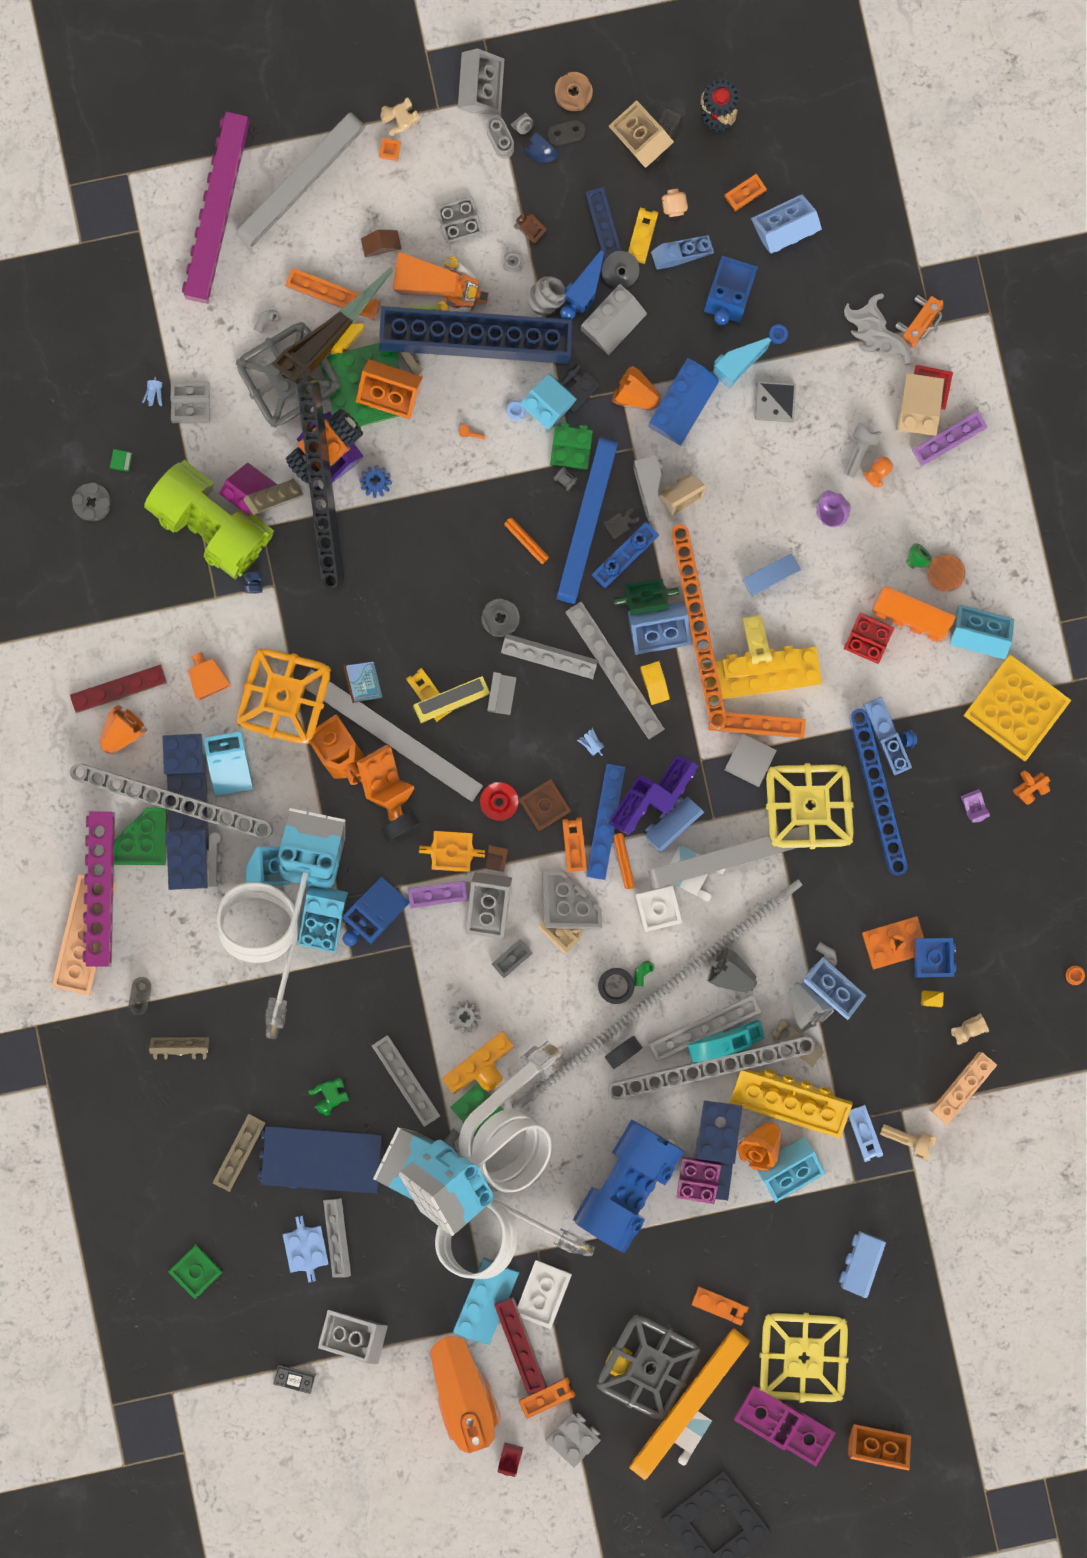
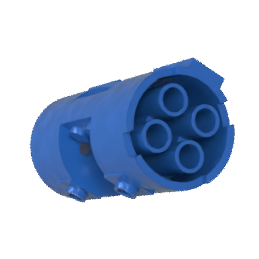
M631 1119L612 1151L619 1158L601 1190L591 1187L575 1214L573 1221L599 1240L625 1253L634 1237L642 1228L645 1218L638 1213L645 1206L650 1193L655 1189V1184L659 1182L666 1185L685 1151Z

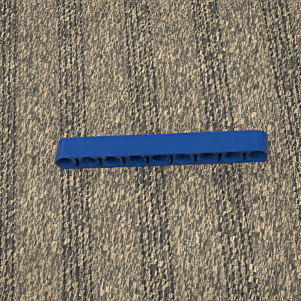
M603 437L599 438L556 600L571 604L576 602L618 441Z
M856 709L850 714L849 721L886 864L892 875H901L907 870V862L869 716L865 710ZM856 713L863 715L864 720L862 723H857L854 720ZM864 731L868 734L866 742L859 739L860 732ZM865 750H870L873 753L872 760L864 758ZM872 768L878 772L876 779H872L869 776L868 772ZM875 787L882 789L883 794L881 797L874 795L873 790ZM882 805L888 810L886 816H881L878 812L879 807ZM885 824L892 826V833L890 835L885 834L883 831ZM890 843L897 845L895 853L889 852L888 845ZM895 861H898L902 864V870L900 872H896L893 869V863Z

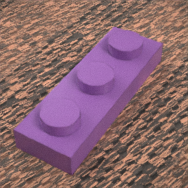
M465 881L408 889L410 908L468 900Z

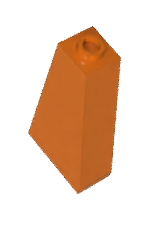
M398 252L393 283L394 291L401 295L462 297L466 286L465 278L450 270Z

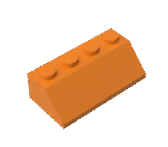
M887 586L880 590L872 608V612L875 613L874 616L883 620L888 618L893 621L892 624L898 627H903V625L909 627L910 631L914 634L920 635L923 633L928 636L927 639L936 643L938 641L942 642L945 639L956 617Z

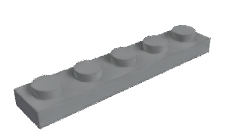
M509 634L505 636L501 653L590 679H593L598 663L596 659Z
M387 1035L373 1044L374 1051L423 1126L425 1127L440 1117V1114L390 1037Z

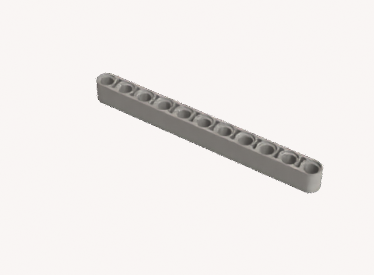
M311 669L306 675V677L313 674L315 671ZM322 676L306 685L305 689L317 696ZM329 681L324 702L473 802L483 787L480 783L361 702L352 703L351 696Z
M75 764L70 769L71 778L81 783L259 838L269 837L273 833L271 822L86 764ZM78 767L84 770V775L81 778L76 775ZM96 773L102 775V782H95L94 776ZM115 778L121 781V786L118 789H115L112 785ZM133 784L139 786V792L137 795H134L131 792V786ZM151 790H155L158 793L156 800L150 799L149 793ZM170 795L176 798L174 806H170L167 802ZM188 801L193 802L195 805L192 812L186 809ZM206 807H210L213 810V815L210 818L204 814ZM225 812H228L232 817L229 823H225L222 819ZM243 818H247L250 822V826L247 829L241 826ZM261 824L268 826V832L265 835L259 832Z
M799 1036L746 1049L712 1060L692 1062L612 1082L609 1087V1095L614 1100H621L810 1054L814 1050L815 1044L811 1037ZM803 1040L811 1042L809 1049L803 1050L800 1048ZM788 1044L792 1047L790 1054L785 1055L781 1052L783 1045ZM766 1049L772 1050V1058L765 1059L762 1056L763 1051ZM746 1054L754 1056L755 1059L752 1063L744 1062L743 1058ZM728 1058L736 1061L733 1068L725 1066V1061ZM714 1063L717 1069L715 1072L710 1073L706 1070V1065ZM694 1067L698 1070V1074L695 1077H690L687 1074V1070ZM671 1072L679 1074V1079L676 1082L669 1080L668 1075ZM651 1077H658L661 1081L660 1084L652 1086L649 1082ZM638 1081L641 1083L642 1088L634 1091L631 1088V1083ZM614 1086H621L623 1093L615 1095L612 1092V1088Z

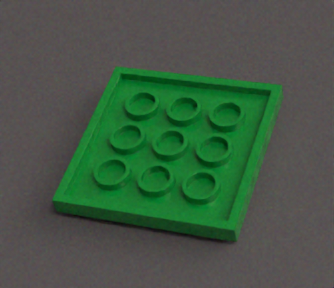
M379 343L326 356L341 385L340 390H337L334 395L329 397L333 413L335 414L339 409L345 410L360 427L400 417L356 402L362 371L368 359L400 369L396 352L378 351ZM320 363L324 380L331 382L328 374L326 373L325 369Z

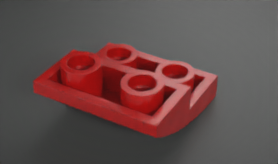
M859 612L844 650L879 664L895 627Z

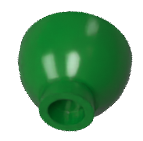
M914 543L909 549L906 562L912 569L915 567L924 568L932 564V558L922 545Z

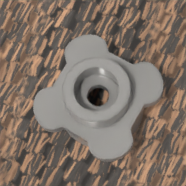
M506 252L504 255V270L521 271L522 254Z

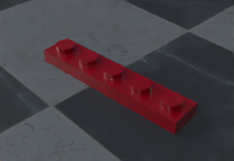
M160 664L70 694L75 713H80L166 684L167 680Z
M514 1297L496 1302L494 1304L527 1394L546 1389V1382Z

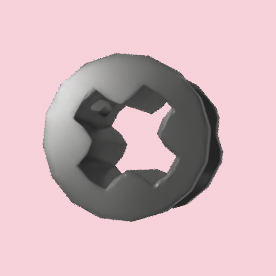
M563 467L556 474L554 480H558L566 487L567 491H570L579 478L572 476L566 470L567 468Z

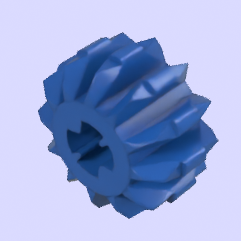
M375 465V471H372V468L369 466L367 467L369 473L362 472V475L366 478L359 479L360 483H364L361 489H367V496L373 492V498H376L379 492L380 496L383 497V489L386 492L390 491L386 485H392V481L387 480L391 475L390 473L384 474L386 472L384 467L379 472L378 465ZM375 478H378V480L381 482H378L377 485L374 486L373 482L371 481H374Z

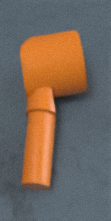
M460 425L459 435L461 437L470 436L485 439V435L470 432L469 425Z

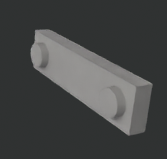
M342 1198L323 1200L332 1277L351 1276Z

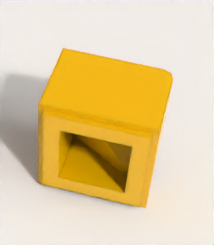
M922 991V1006L942 1007L944 992Z

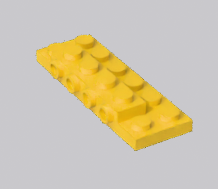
M793 646L782 647V651L775 652L774 648H771L769 650L772 662L761 661L752 665L749 652L744 653V657H737V654L726 655V659L722 661H715L723 699L822 685L817 647L794 649ZM712 662L703 663V668H710ZM713 678L707 679L705 682L706 686L713 687L716 684V680ZM712 697L709 701H716L720 699L718 697Z
M749 1069L741 1070L730 1099V1104L742 1105L744 1109L839 1139L852 1107L851 1101L835 1097L828 1087L821 1086L819 1089L813 1087V1084L809 1081L803 1080L800 1083L794 1081V1078L790 1075L778 1076L771 1069L760 1070V1072Z

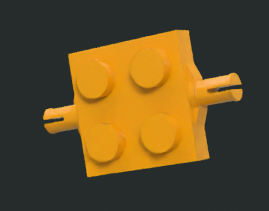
M434 831L432 845H420L419 849L427 850H419V854H431L432 870L470 872L473 857L484 858L485 854L477 853H485V849L473 848V833Z

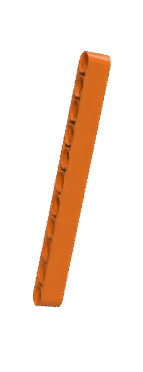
M678 524L672 530V538L708 717L711 726L714 729L720 730L726 726L727 717L688 528L685 525ZM684 531L686 535L684 538L679 539L676 537V533ZM687 549L690 553L687 557H681L679 555L680 551ZM687 567L693 569V573L689 576L683 574L684 569ZM695 586L697 591L694 594H689L687 588ZM694 604L701 606L700 611L697 613L690 610ZM697 623L705 625L702 631H696L694 626ZM701 641L708 643V647L704 650L698 648V644ZM704 660H711L712 665L710 668H703L702 662ZM707 679H715L716 684L713 687L706 686L705 682ZM712 697H718L720 702L718 705L712 706L709 704V700ZM720 715L723 717V722L721 724H714L713 718Z

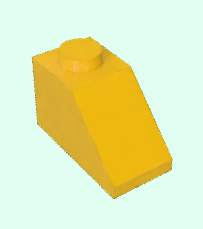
M364 323L351 324L330 350L331 354L347 351L365 332Z
M660 662L642 666L640 671L651 705L670 700Z

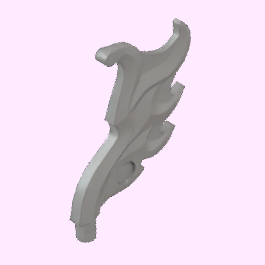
M881 293L871 297L868 304L859 310L850 309L847 303L844 315L849 322L854 323L858 328L857 332L852 330L851 333L854 337L866 342L865 346L859 345L861 350L872 352L879 349V356L900 354L904 357L905 365L913 363L911 358L912 351L908 343L900 335L886 329L885 325L887 322L877 308V301L883 299L884 294Z

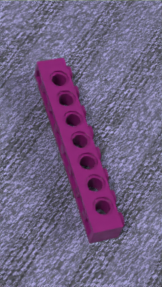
M89 811V816H86V827H89V835L85 837V845L88 846V854H85V866H88V874L85 873L84 884L87 885V893H84V904H87V912H84L83 922L86 924V932H83V943H86V951H83L82 959L88 967H112L115 812ZM98 826L104 828V834L100 837L95 833ZM98 845H102L104 848V853L101 856L95 854V848ZM101 864L104 869L103 873L96 875L94 869L97 865ZM97 884L103 886V892L99 895L94 892V887ZM97 903H100L103 907L102 912L96 914L93 909ZM97 922L102 925L100 933H95L93 930V926ZM95 942H100L102 945V949L98 953L93 950Z

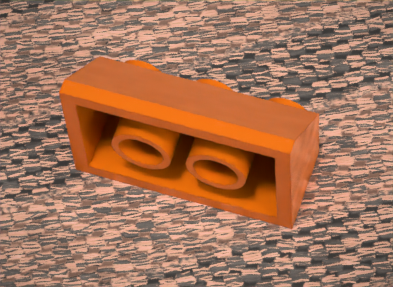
M368 359L362 371L356 402L411 419L423 377Z
M853 1425L848 1442V1455L851 1459L904 1470L910 1469V1435Z

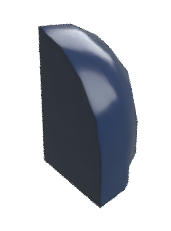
M537 133L530 139L532 142L524 150V153L539 163H549L559 157L557 151Z

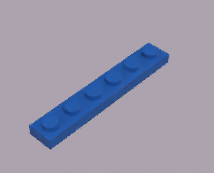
M606 764L586 877L606 879L615 829L608 822L619 806L625 767Z

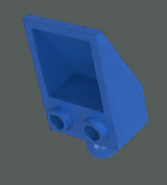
M602 250L575 283L571 282L566 287L565 303L567 305L562 307L560 311L563 319L572 320L576 312L583 317L595 302L604 259V252Z
M722 256L704 312L715 315L714 319L719 325H724L729 320L740 323L758 267Z
M381 877L342 917L353 928L352 931H347L343 934V943L347 946H353L357 943L358 935H360L372 945L410 902ZM355 915L360 917L358 922L353 921ZM369 928L374 929L373 935L367 934Z

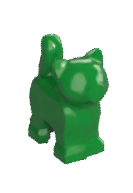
M341 1077L333 1081L321 1083L314 1089H309L308 1093L310 1095H316L322 1091L326 1100L319 1101L315 1106L319 1113L327 1116L331 1114L333 1107L343 1101H349L347 1092H338V1087H344Z

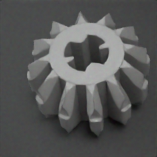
M467 1000L465 1007L462 1006L461 1001L458 1002L459 1010L452 1006L456 1014L449 1013L450 1017H455L449 1023L457 1022L454 1030L462 1026L461 1033L465 1032V1027L468 1028L469 1032H472L471 1024L475 1028L478 1027V1024L473 1021H481V1017H475V1014H479L481 1011L476 1010L473 1012L476 1004L474 1003L468 1008L469 1001ZM464 1011L468 1012L467 1015H470V1019H467L466 1022H462V1019H460V1014L462 1015Z

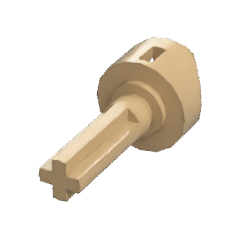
M885 1124L880 1135L913 1147L915 1151L914 1156L928 1161L930 1156L929 1148L935 1145L937 1137L925 1132L922 1133L921 1137L917 1138Z

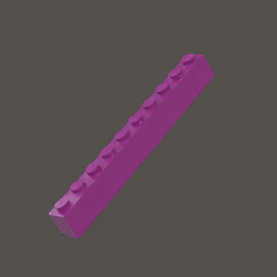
M226 112L225 117H222L220 121V129L222 130L221 135H218L216 138L215 146L218 148L211 160L213 170L208 173L207 183H209L208 190L204 191L203 195L204 209L201 208L199 212V220L201 222L200 226L196 227L195 230L196 244L191 247L190 256L193 257L186 269V274L188 275L187 282L184 281L182 286V293H184L185 298L188 300L209 303L250 124L248 116Z

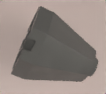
M726 948L715 960L718 963L716 967H711L707 981L725 989L744 993L753 991L757 985V976L736 952Z

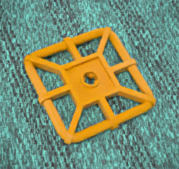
M259 648L253 657L247 681L243 685L244 692L238 709L236 723L246 730L268 735L272 739L279 738L307 745L311 742L320 711L324 708L323 701L330 680L331 669L321 662L299 657L295 653L288 654L272 649ZM267 656L288 661L285 676L274 673L266 658ZM260 660L268 673L265 688L254 685ZM296 664L318 669L303 680L292 678ZM322 676L316 701L303 699L306 685ZM252 690L263 693L260 706L245 714ZM286 691L287 697L281 701L279 694ZM301 703L314 707L307 732H305L297 717ZM264 711L274 713L270 728L248 722ZM281 715L291 718L300 736L277 730Z

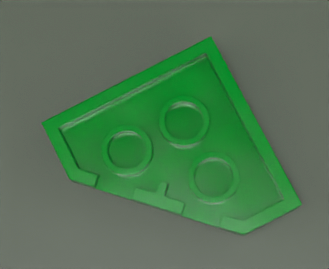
M146 808L139 817L122 831L115 839L114 865L166 866L167 809Z

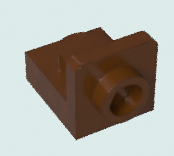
M532 213L521 214L516 219L517 223L513 226L516 230H520L532 243H536L547 230Z

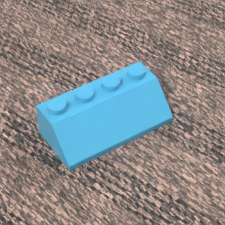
M484 1257L477 1273L487 1269L494 1261ZM506 1267L501 1273L492 1278L474 1279L453 1333L490 1345L500 1320L494 1304L509 1299L519 1272Z

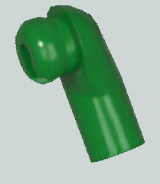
M644 961L635 968L634 986L644 987V976L654 970L652 962Z

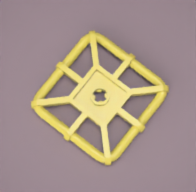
M805 763L804 765L775 766L767 770L768 804H766V810H768L769 832L773 846L782 848L809 847V849H815V847H842L853 842L852 808H854V805L851 802L850 776L845 765H810V763ZM838 772L825 786H812L811 773ZM780 773H805L806 786H793ZM842 776L844 802H830L829 789ZM774 778L790 791V803H775ZM808 801H811V803L815 805V807L812 808V810H809L805 806L808 803ZM830 808L844 809L846 833L831 820ZM791 809V823L777 835L776 810ZM795 825H808L809 840L782 839ZM815 825H827L841 839L815 840Z
M809 1313L767 1314L763 1324L762 1352L759 1355V1358H761L760 1389L776 1399L798 1400L799 1403H804L805 1401H841L845 1392L846 1363L849 1361L847 1357V1321L836 1316L809 1315ZM775 1321L803 1322L802 1337L788 1336ZM809 1323L835 1324L821 1338H808ZM771 1325L785 1339L784 1353L769 1352ZM840 1329L839 1356H824V1343ZM803 1352H806V1355L809 1356V1360H806L805 1363H802V1360L798 1358ZM769 1359H784L783 1373L768 1385ZM823 1361L839 1363L837 1390L823 1376ZM786 1377H800L799 1393L772 1390ZM806 1378H819L833 1394L805 1393Z

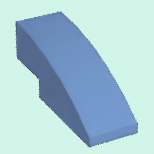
M790 554L749 575L742 581L751 597L801 571L793 555Z

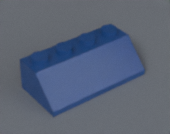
M687 358L651 418L648 427L681 446L718 385L719 380L705 367Z

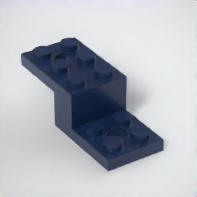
M703 1100L699 1137H697L694 1158L721 1163L716 1199L728 1201L732 1168L736 1159L742 1105ZM718 1117H724L726 1120V1124L722 1128H718L715 1125V1120Z

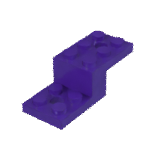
M676 755L658 784L639 775L608 824L629 835L635 830L641 816L646 813L648 805L668 814L674 808L678 797L685 791V786L689 780L695 776L698 765Z

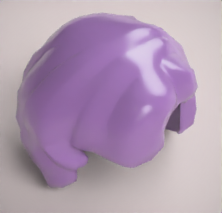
M827 490L821 495L819 504L816 507V515L823 525L841 527L846 523L850 515L851 506L841 493Z

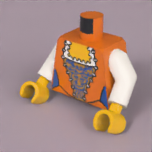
M447 257V259L451 260V265L445 263L444 267L453 268L450 271L465 278L466 286L462 297L444 296V301L435 305L440 306L443 311L470 312V310H474L476 301L487 303L489 292L478 290L479 281L477 277L467 267L457 262L455 257Z

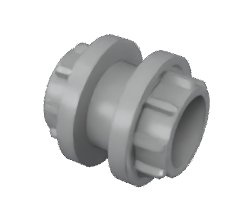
M542 277L528 290L527 303L529 308L539 315L552 314L556 308L565 302V287L555 277Z

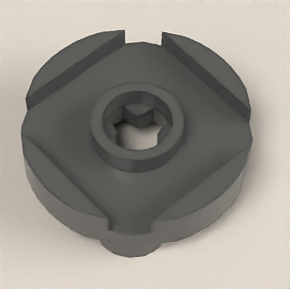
M94 482L80 486L72 496L73 509L83 520L99 521L109 513L111 497L103 486ZM89 498H96V505L94 507L91 505L87 506Z
M495 599L485 606L481 619L484 629L494 637H505L506 634L511 635L519 626L520 616L517 607L512 602L504 599ZM498 613L506 616L503 623L500 621L496 622L495 619Z

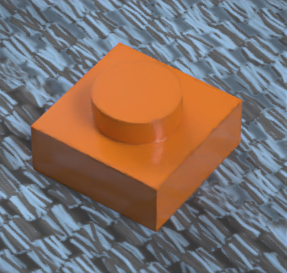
M382 138L379 158L398 162L401 141Z

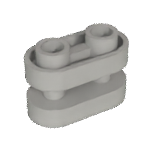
M500 117L489 119L487 122V135L497 156L502 159L511 157L514 152V141L504 120Z

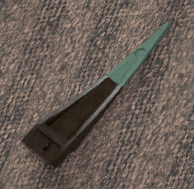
M389 268L337 314L286 348L272 363L274 368L297 385L310 372L313 373L392 274L393 269Z

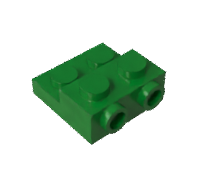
M559 423V426H555L550 466L588 471L593 431L589 430L588 426L579 425L578 429L570 428V424Z
M478 1082L450 1108L464 1124L468 1116L491 1095ZM501 1106L498 1107L492 1114H490V1115L478 1126V1128L476 1129V1131H475V1133H474V1137L476 1136V1134H477L478 1130L480 1129V1127H481L490 1117H492L494 1114H496V1113H498V1112H500V1111L503 1110Z

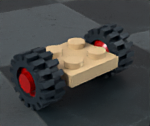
M722 79L714 80L701 95L702 120L705 126H709L710 130L715 129L717 132L718 130L725 131V128L728 129L736 120L739 94L732 82L728 83L726 79L725 81H722Z

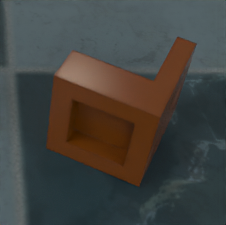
M489 845L486 869L504 872L508 849Z

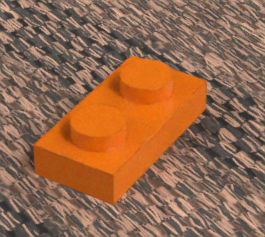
M755 174L726 193L725 198L736 212L766 192L767 188L758 175Z

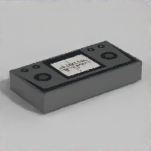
M278 1365L273 1385L311 1394L316 1374Z

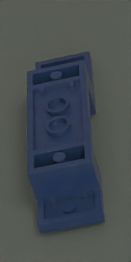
M202 734L162 735L164 774L167 775V790L207 802L206 757L202 749ZM173 795L168 797V804L170 806L176 804V798ZM188 801L186 809L192 812L195 805L193 802ZM208 807L204 809L206 817H208ZM168 809L169 832H166L168 890L208 888V822Z

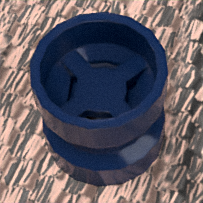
M258 572L243 573V579L245 580L243 592L248 594L263 593V587L261 586L263 574Z

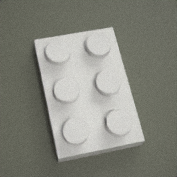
M535 1260L517 1306L521 1318L551 1329L572 1274Z

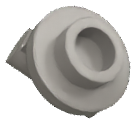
M525 112L511 123V126L520 134H526L531 130L533 120Z

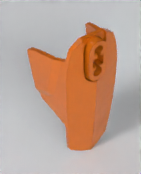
M443 1337L430 1350L439 1393L438 1403L450 1440H454L459 1450L472 1453L491 1445L495 1439V1426L499 1424L501 1415L490 1383L476 1367L466 1341L458 1337ZM468 1418L473 1419L474 1423L472 1426L467 1425L466 1421ZM474 1437L479 1439L478 1445L472 1443Z

